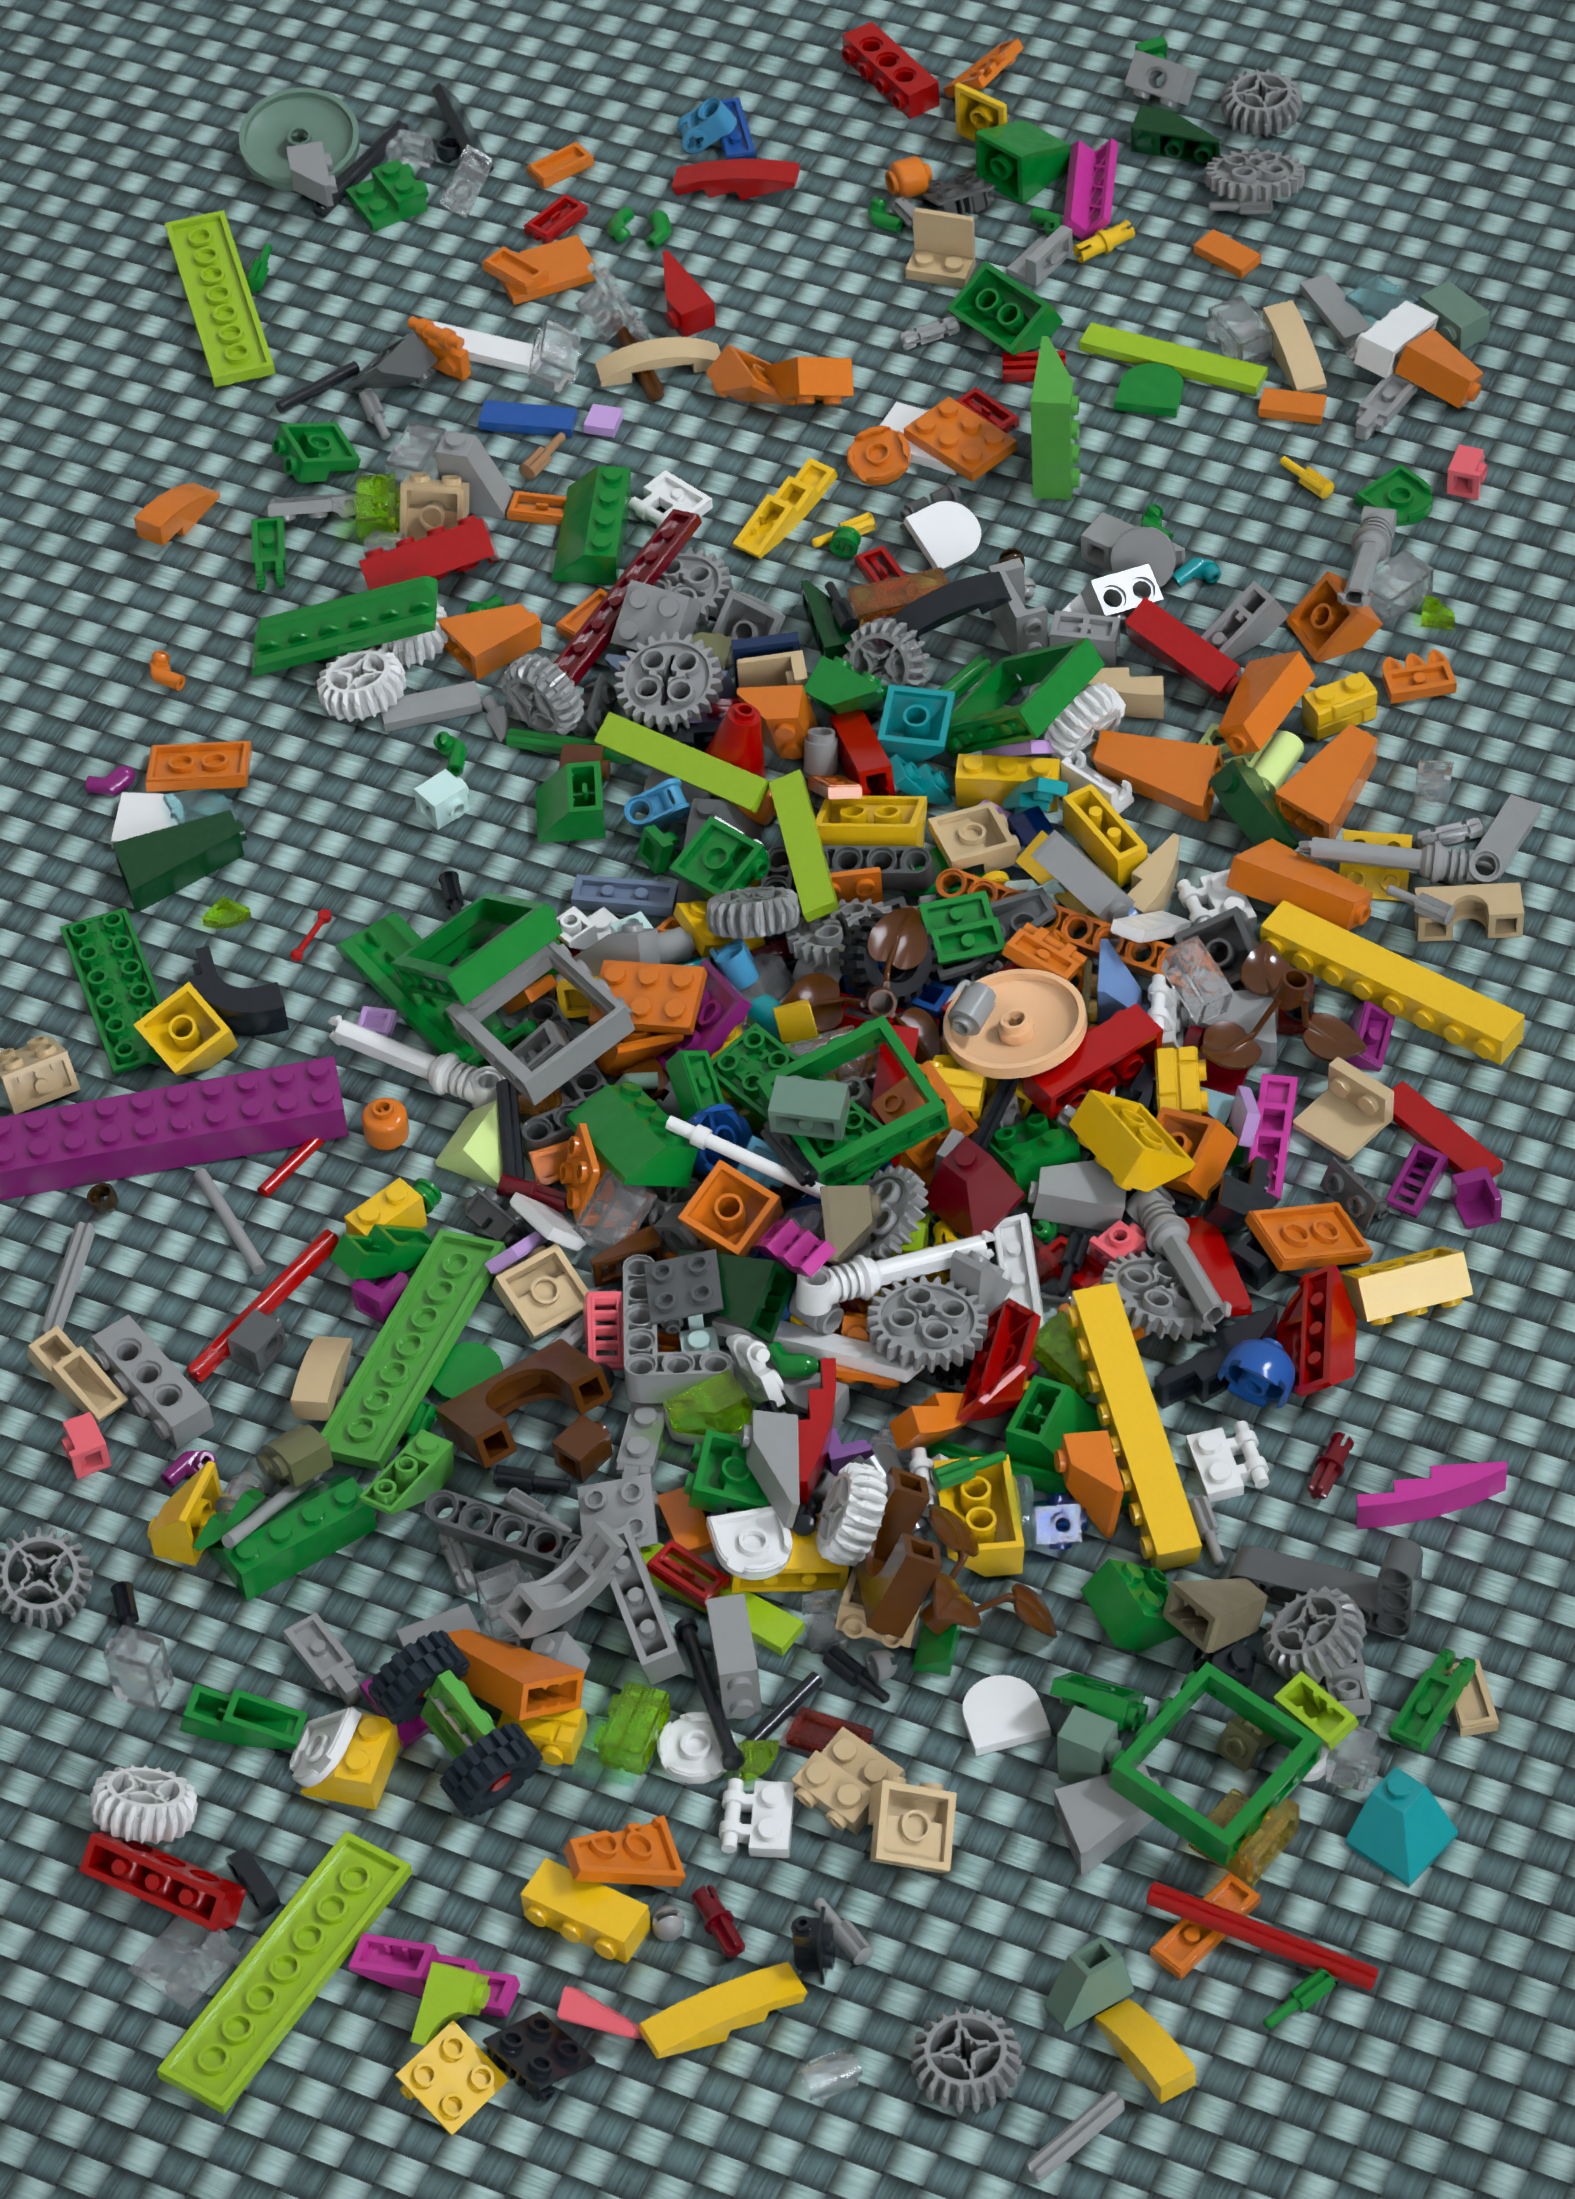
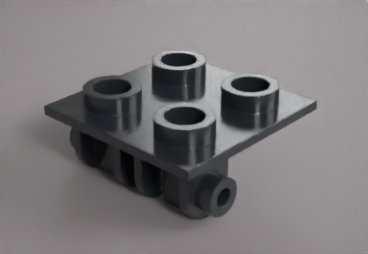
M540 2011L484 2038L482 2041L488 2047L487 2054L490 2055L489 2059L502 2069L508 2078H515L514 2082L519 2087L524 2086V2090L531 2095L533 2100H541L543 2103L548 2102L555 2093V2090L551 2088L552 2084L596 2061L594 2057Z

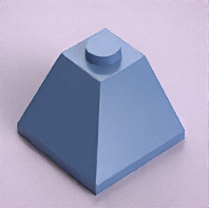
M1100 939L1098 1025L1109 1020L1117 1011L1125 1010L1135 1003L1147 1013L1149 1004H1142V989L1109 940Z

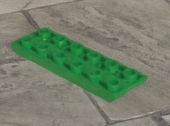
M422 576L260 618L255 625L251 674L255 677L435 631L438 597L437 579L430 576Z
M126 907L60 926L66 949L113 1075L138 1068L150 1062L162 1061L161 1057L134 1027L137 1021L161 1004L162 1000Z
M397 912L390 913L371 924L365 930L355 933L335 944L336 950L394 1010H397V1013L438 1056L452 1052L459 1056L460 1061L465 1063L467 1062L466 1058L477 1052L456 1032L445 1010L453 1003L408 992L391 965L392 961L422 940ZM494 1012L480 1022L497 1039L509 1032L504 1022Z
M755 1022L713 1058L711 1062L719 1086L761 1121L766 1123L769 1121L768 1110L760 1099L756 1080L762 1078L769 1071L778 1070L795 1061L798 1056ZM820 1076V1077L814 1079V1080L826 1081V1079H825L823 1076ZM850 1099L851 1106L842 1141L805 1137L821 1159L881 1128L883 1125ZM892 1158L840 1185L864 1184L881 1166Z

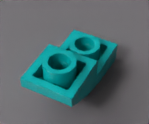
M897 754L889 759L892 765L894 784L902 791L911 796H927L928 803L945 806L953 803L948 790L951 784L941 770L936 772L927 763L917 768L913 762L906 763Z
M1042 777L1027 780L1003 801L1002 809L1015 811V817L1034 819L1036 813L1049 811V803H1053L1054 798L1067 796L1068 782Z

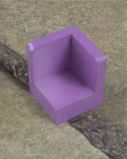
M833 1428L830 1446L825 1459L829 1472L836 1477L839 1470L859 1455L864 1460L873 1456L874 1453L871 1450L873 1445L868 1444L865 1439L841 1445L837 1430Z

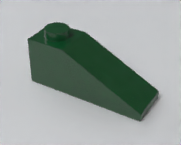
M808 580L801 581L802 605L821 657L823 655L832 661L835 656L842 658L844 654L849 653L845 645L848 641L853 640L851 634L842 632L832 612L831 598Z
M1232 759L1208 781L1223 808L1255 846L1273 838L1293 850L1299 847V843L1255 769Z

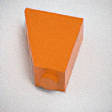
M1432 328L1405 346L1394 373L1459 409L1468 402H1474L1482 390V385L1479 383L1484 374Z
M521 603L446 617L437 621L441 632L443 631L449 636L448 642L444 643L443 648L476 680L485 677L542 645L540 631L542 630V623L534 612L530 613Z

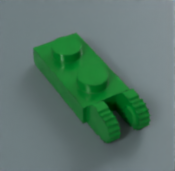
M284 517L252 519V558L254 572H256L257 590H265L266 576L264 571L276 570L275 582L278 588H285L284 569H287Z
M1447 1648L1441 1650L1430 1669L1427 1668L1389 1728L1388 1734L1391 1740L1425 1753L1463 1692V1688L1471 1681V1677L1475 1673L1476 1661L1469 1657H1464L1449 1678L1447 1676L1454 1665L1456 1655L1454 1651Z

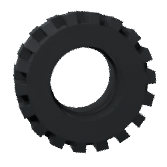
M888 913L871 914V917L864 916L858 919L860 925L852 924L848 929L851 933L850 937H843L841 944L845 945L844 952L839 951V959H844V965L840 966L841 974L848 975L845 982L848 987L855 988L854 993L858 996L866 997L871 988L883 983V975L878 968L877 960L870 956L867 943L873 926ZM927 935L928 949L925 958L920 964L908 970L895 968L890 975L889 989L895 995L897 1004L898 1002L905 1003L911 1001V996L918 997L923 993L921 986H929L932 981L928 976L930 972L935 973L937 965H932V958H937V950L930 947L934 943L931 935Z

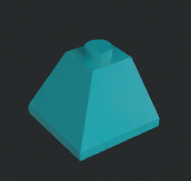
M889 684L878 733V740L888 759L897 754L906 763L911 761L916 765L945 751L956 696L955 692Z
M1395 1766L1371 1791L1345 1840V1845L1410 1888L1458 1836V1830L1428 1787Z

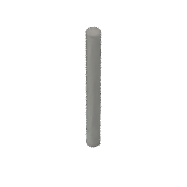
M205 1168L198 1169L194 1173V1178L255 1275L264 1273L267 1268L264 1261Z
M317 1475L296 1488L290 1483L223 1535L221 1539L223 1545L228 1549L236 1546L316 1483L320 1476Z

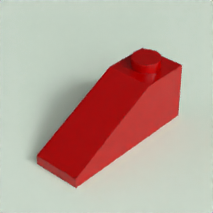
M668 250L662 252L667 305L665 320L670 329H675L681 337H689L715 326L714 301Z

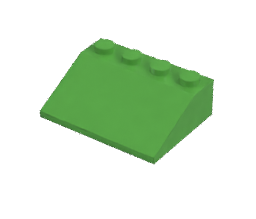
M1042 336L1031 396L1033 498L1071 501L1073 488H1079L1081 469L1075 468V464H1079L1080 444L1074 443V440L1079 439L1080 420H1074V415L1079 413V396L1074 395L1073 380L1049 336Z

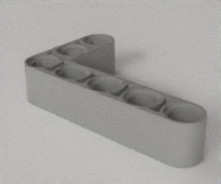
M642 1254L628 1257L623 1263L624 1377L626 1397L635 1403L719 1401L728 1398L734 1389L733 1360L728 1353L716 1350L658 1352V1324L651 1325L644 1264L655 1261L651 1257Z

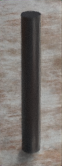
M352 361L275 403L277 410L282 414L359 373V365Z
M811 1672L741 1742L737 1749L743 1752L745 1760L823 1683L822 1678L817 1673Z

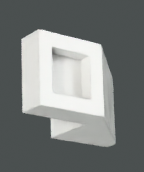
M573 906L556 918L558 925L563 931L558 938L570 948L585 950L608 934H611L610 924L619 919L605 907L586 917Z

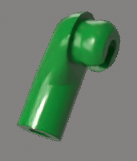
M439 732L434 737L433 743L438 748V752L448 759L447 770L453 776H460L464 770L467 754L466 746L447 732Z

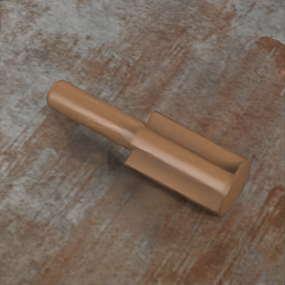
M559 432L544 448L539 446L519 466L520 474L527 480H533L553 460L550 455L566 440L565 434Z

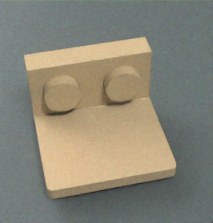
M915 208L913 211L914 251L905 269L906 279L963 288L968 283L976 265L974 218Z
M803 650L742 658L736 661L739 688L803 685L805 687L808 681Z
M46 1035L30 1039L27 1042V1046L20 1049L7 1048L0 1051V1080L14 1115L80 1090L67 1050L53 1037L47 1038Z
M1337 1057L1329 1064L1328 1089L1293 1120V1128L1348 1161L1393 1120L1394 1091L1340 1057Z

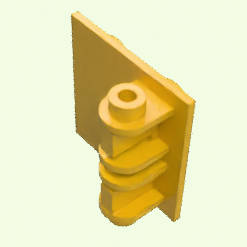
M1343 829L1342 840L1412 848L1413 835ZM1340 863L1339 875L1372 892V899L1403 902L1387 895L1386 888L1389 885H1393L1408 891L1409 871Z
M454 2020L395 2075L403 2084L400 2087V2092L408 2100H412L415 2097L451 2136L509 2081Z

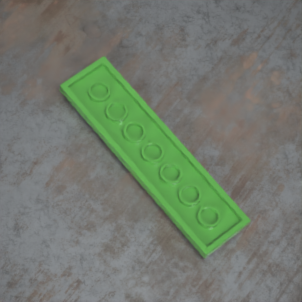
M439 1229L321 1432V1435L330 1445L332 1460L378 1471L384 1469L409 1425L419 1402H422L494 1276V1273L491 1274L484 1263L506 1250L504 1242Z

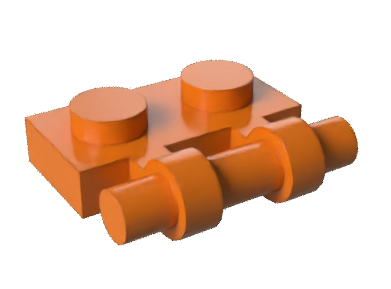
M414 316L409 318L408 328L415 330V333L438 359L431 367L446 375L465 381L471 375L468 350L463 349L465 340L457 336L454 330L447 327L441 329L435 326L434 322L429 319H419Z
M1028 922L1024 925L1023 929L1020 928L1006 943L1002 955L1012 960L1017 966L1054 973L1069 982L1077 974L1078 969L1081 970L1088 960V957L1077 951L1078 947L1069 942L1064 944L1050 936L1051 932L1042 926L1038 929Z

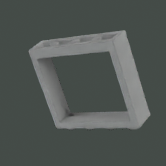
M553 940L465 1006L453 1003L445 1009L456 1032L500 1074L508 1079L534 1106L635 1030L630 1018L633 1011L626 1005L623 997L615 998L610 987L602 978L599 977L596 980L592 977L590 969L581 959L575 961L564 943L557 945ZM554 968L605 1016L531 1072L480 1022L550 969Z

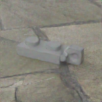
M1393 373L1387 379L1383 377L1359 405L1354 437L1367 441L1373 435L1375 428L1379 430L1384 429L1417 392L1418 385L1396 373Z
M357 493L271 499L267 505L269 517L283 516L284 521L296 519L297 514H308L309 518H323L328 516V512L333 511L344 518L357 515L359 512Z
M631 1403L616 1461L617 1474H622V1478L649 1473L651 1475L655 1474L666 1430L664 1416L668 1407Z
M316 1612L283 1630L286 1642L323 1689L325 1688L329 1694L337 1690L339 1696L348 1707L362 1700L358 1691L359 1685L355 1681V1679L359 1678V1673L356 1670L354 1660Z

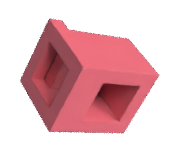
M1458 445L1448 468L1447 494L1474 500L1479 499L1480 485L1484 483L1488 464L1483 463L1485 459L1484 449Z
M1118 1220L1098 1238L1093 1236L1089 1240V1256L1105 1267L1108 1266L1109 1261L1115 1262L1118 1255L1126 1259L1128 1252L1133 1253L1139 1258L1141 1251L1146 1252L1145 1233L1135 1223H1131L1128 1226L1121 1220Z
M91 1411L63 1422V1430L66 1437L61 1439V1443L68 1460H71L76 1479L112 1466L106 1442Z

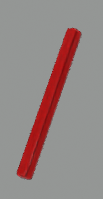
M329 1229L324 1230L187 1366V1375L197 1383L203 1382L230 1355L227 1337L253 1309L265 1315H270L334 1251L339 1242V1237Z
M1153 1882L1148 1890L1146 1897L1148 1905L1316 1970L1324 1968L1331 1976L1364 1989L1371 1990L1376 1982L1379 1969L1373 1965L1164 1884Z

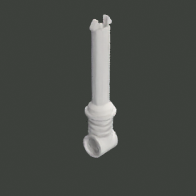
M340 1015L333 1016L328 1020L329 1024L336 1026L335 1032L333 1031L329 1035V1038L336 1045L346 1046L425 1078L436 1094L444 1095L448 1093L472 1103L473 1109L497 1100L496 1083L506 1079L493 1066L481 1068L471 1066L460 1061L459 1056L452 1052L436 1057L347 1020H342Z
M984 1230L982 1235L874 1261L869 1257L865 1258L859 1254L855 1255L852 1261L847 1264L843 1263L838 1266H831L830 1268L822 1265L811 1278L797 1274L796 1308L801 1313L809 1316H821L828 1313L832 1305L838 1302L841 1303L846 1300H853L854 1298L871 1300L879 1292L881 1286L892 1284L893 1281L899 1282L906 1280V1277L915 1278L950 1269L951 1256L955 1250L967 1256L972 1250L990 1259L994 1256V1252L992 1249H987L986 1243L995 1241L996 1237L993 1233Z

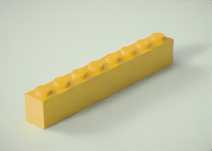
M1285 900L1276 907L1260 926V944L1268 940L1273 949L1289 964L1325 980L1332 986H1337L1354 994L1361 1000H1367L1385 1009L1392 1015H1397L1410 1021L1421 1029L1439 1035L1452 1044L1466 1048L1483 1059H1488L1502 1065L1523 1039L1524 1014Z
M1116 1282L1072 1291L1070 1306L1066 1307L1067 1322L1071 1329H1076L1079 1338L1076 1339L1077 1353L1081 1361L1086 1360L1089 1369L1086 1373L1087 1384L1090 1392L1097 1394L1100 1403L1097 1404L1099 1422L1101 1426H1107L1115 1459H1118L1121 1470H1119L1124 1492L1129 1493L1131 1500L1129 1504L1130 1518L1134 1526L1139 1525L1142 1537H1140V1548L1143 1558L1145 1560L1150 1559L1152 1567L1160 1571L1198 1563L1202 1544Z

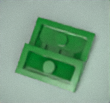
M986 890L918 904L917 912L919 918L927 928V935H931L934 940L930 947L937 950V958L934 959L938 966L1003 951L1005 941L998 917L993 916Z

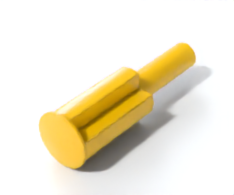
M1286 456L1280 459V465L1300 478L1298 482L1320 498L1326 499L1333 493L1334 483L1311 467L1307 466L1305 470Z
M870 512L838 524L839 527H852L860 535L876 530V523ZM834 531L813 538L811 541L813 547L817 548L830 543Z

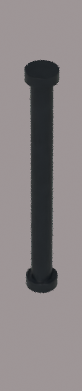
M692 1618L681 1619L675 1624L674 1630L676 1636L683 1641L722 1752L720 1757L721 1764L725 1770H737L744 1765L745 1758L743 1752L737 1749L697 1637V1623Z

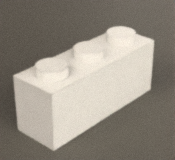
M1405 301L1396 309H1391L1388 315L1381 321L1377 320L1367 332H1362L1358 336L1354 345V349L1357 350L1354 363L1387 379L1394 373L1405 346L1429 329L1435 330L1439 316Z

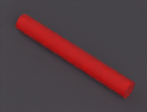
M319 1138L305 1141L257 1188L258 1192L268 1198L326 1141Z

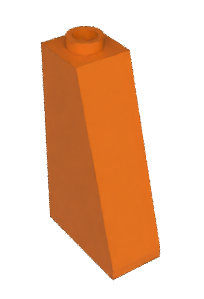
M1300 650L1252 660L1246 665L1218 728L1234 756L1260 751L1316 678Z
M1350 724L1275 792V804L1286 823L1311 838L1336 839L1377 763L1378 739L1369 732Z
M1101 730L1099 740L1093 743L1090 754L1091 762H1094L1098 773L1119 785L1122 784L1123 780L1131 783L1132 791L1199 821L1208 822L1215 798V792L1208 781L1224 765L1219 746Z
M1273 838L1233 858L1226 887L1274 906H1278L1285 900L1347 931L1363 925L1371 914L1372 892Z
M470 1629L447 1632L470 1663L468 1673L460 1678L468 1687L469 1692L520 1721L581 1707L585 1671L580 1668Z

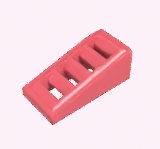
M589 1291L586 1293L582 1303L586 1356L597 1364H607L612 1370H624L623 1294L620 1291ZM595 1321H612L613 1325H595ZM595 1336H614V1340H596ZM596 1351H615V1356H596Z
M564 1987L557 2013L559 2019L628 2038H643L638 2029L639 2025L578 1988Z

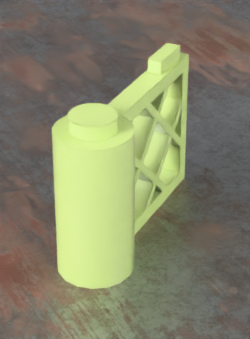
M1211 723L1199 744L1213 746L1212 742L1215 737H1222L1218 731L1219 725ZM1279 731L1269 738L1260 751L1224 760L1223 767L1233 759L1255 769L1272 799H1274L1275 792L1283 786L1303 754L1304 745L1295 734L1288 731ZM1227 743L1217 745L1220 748L1221 754L1231 752Z

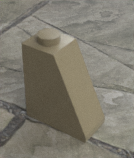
M1246 1578L1172 1581L1162 1616L1203 1652L1212 1653L1258 1631L1268 1596Z

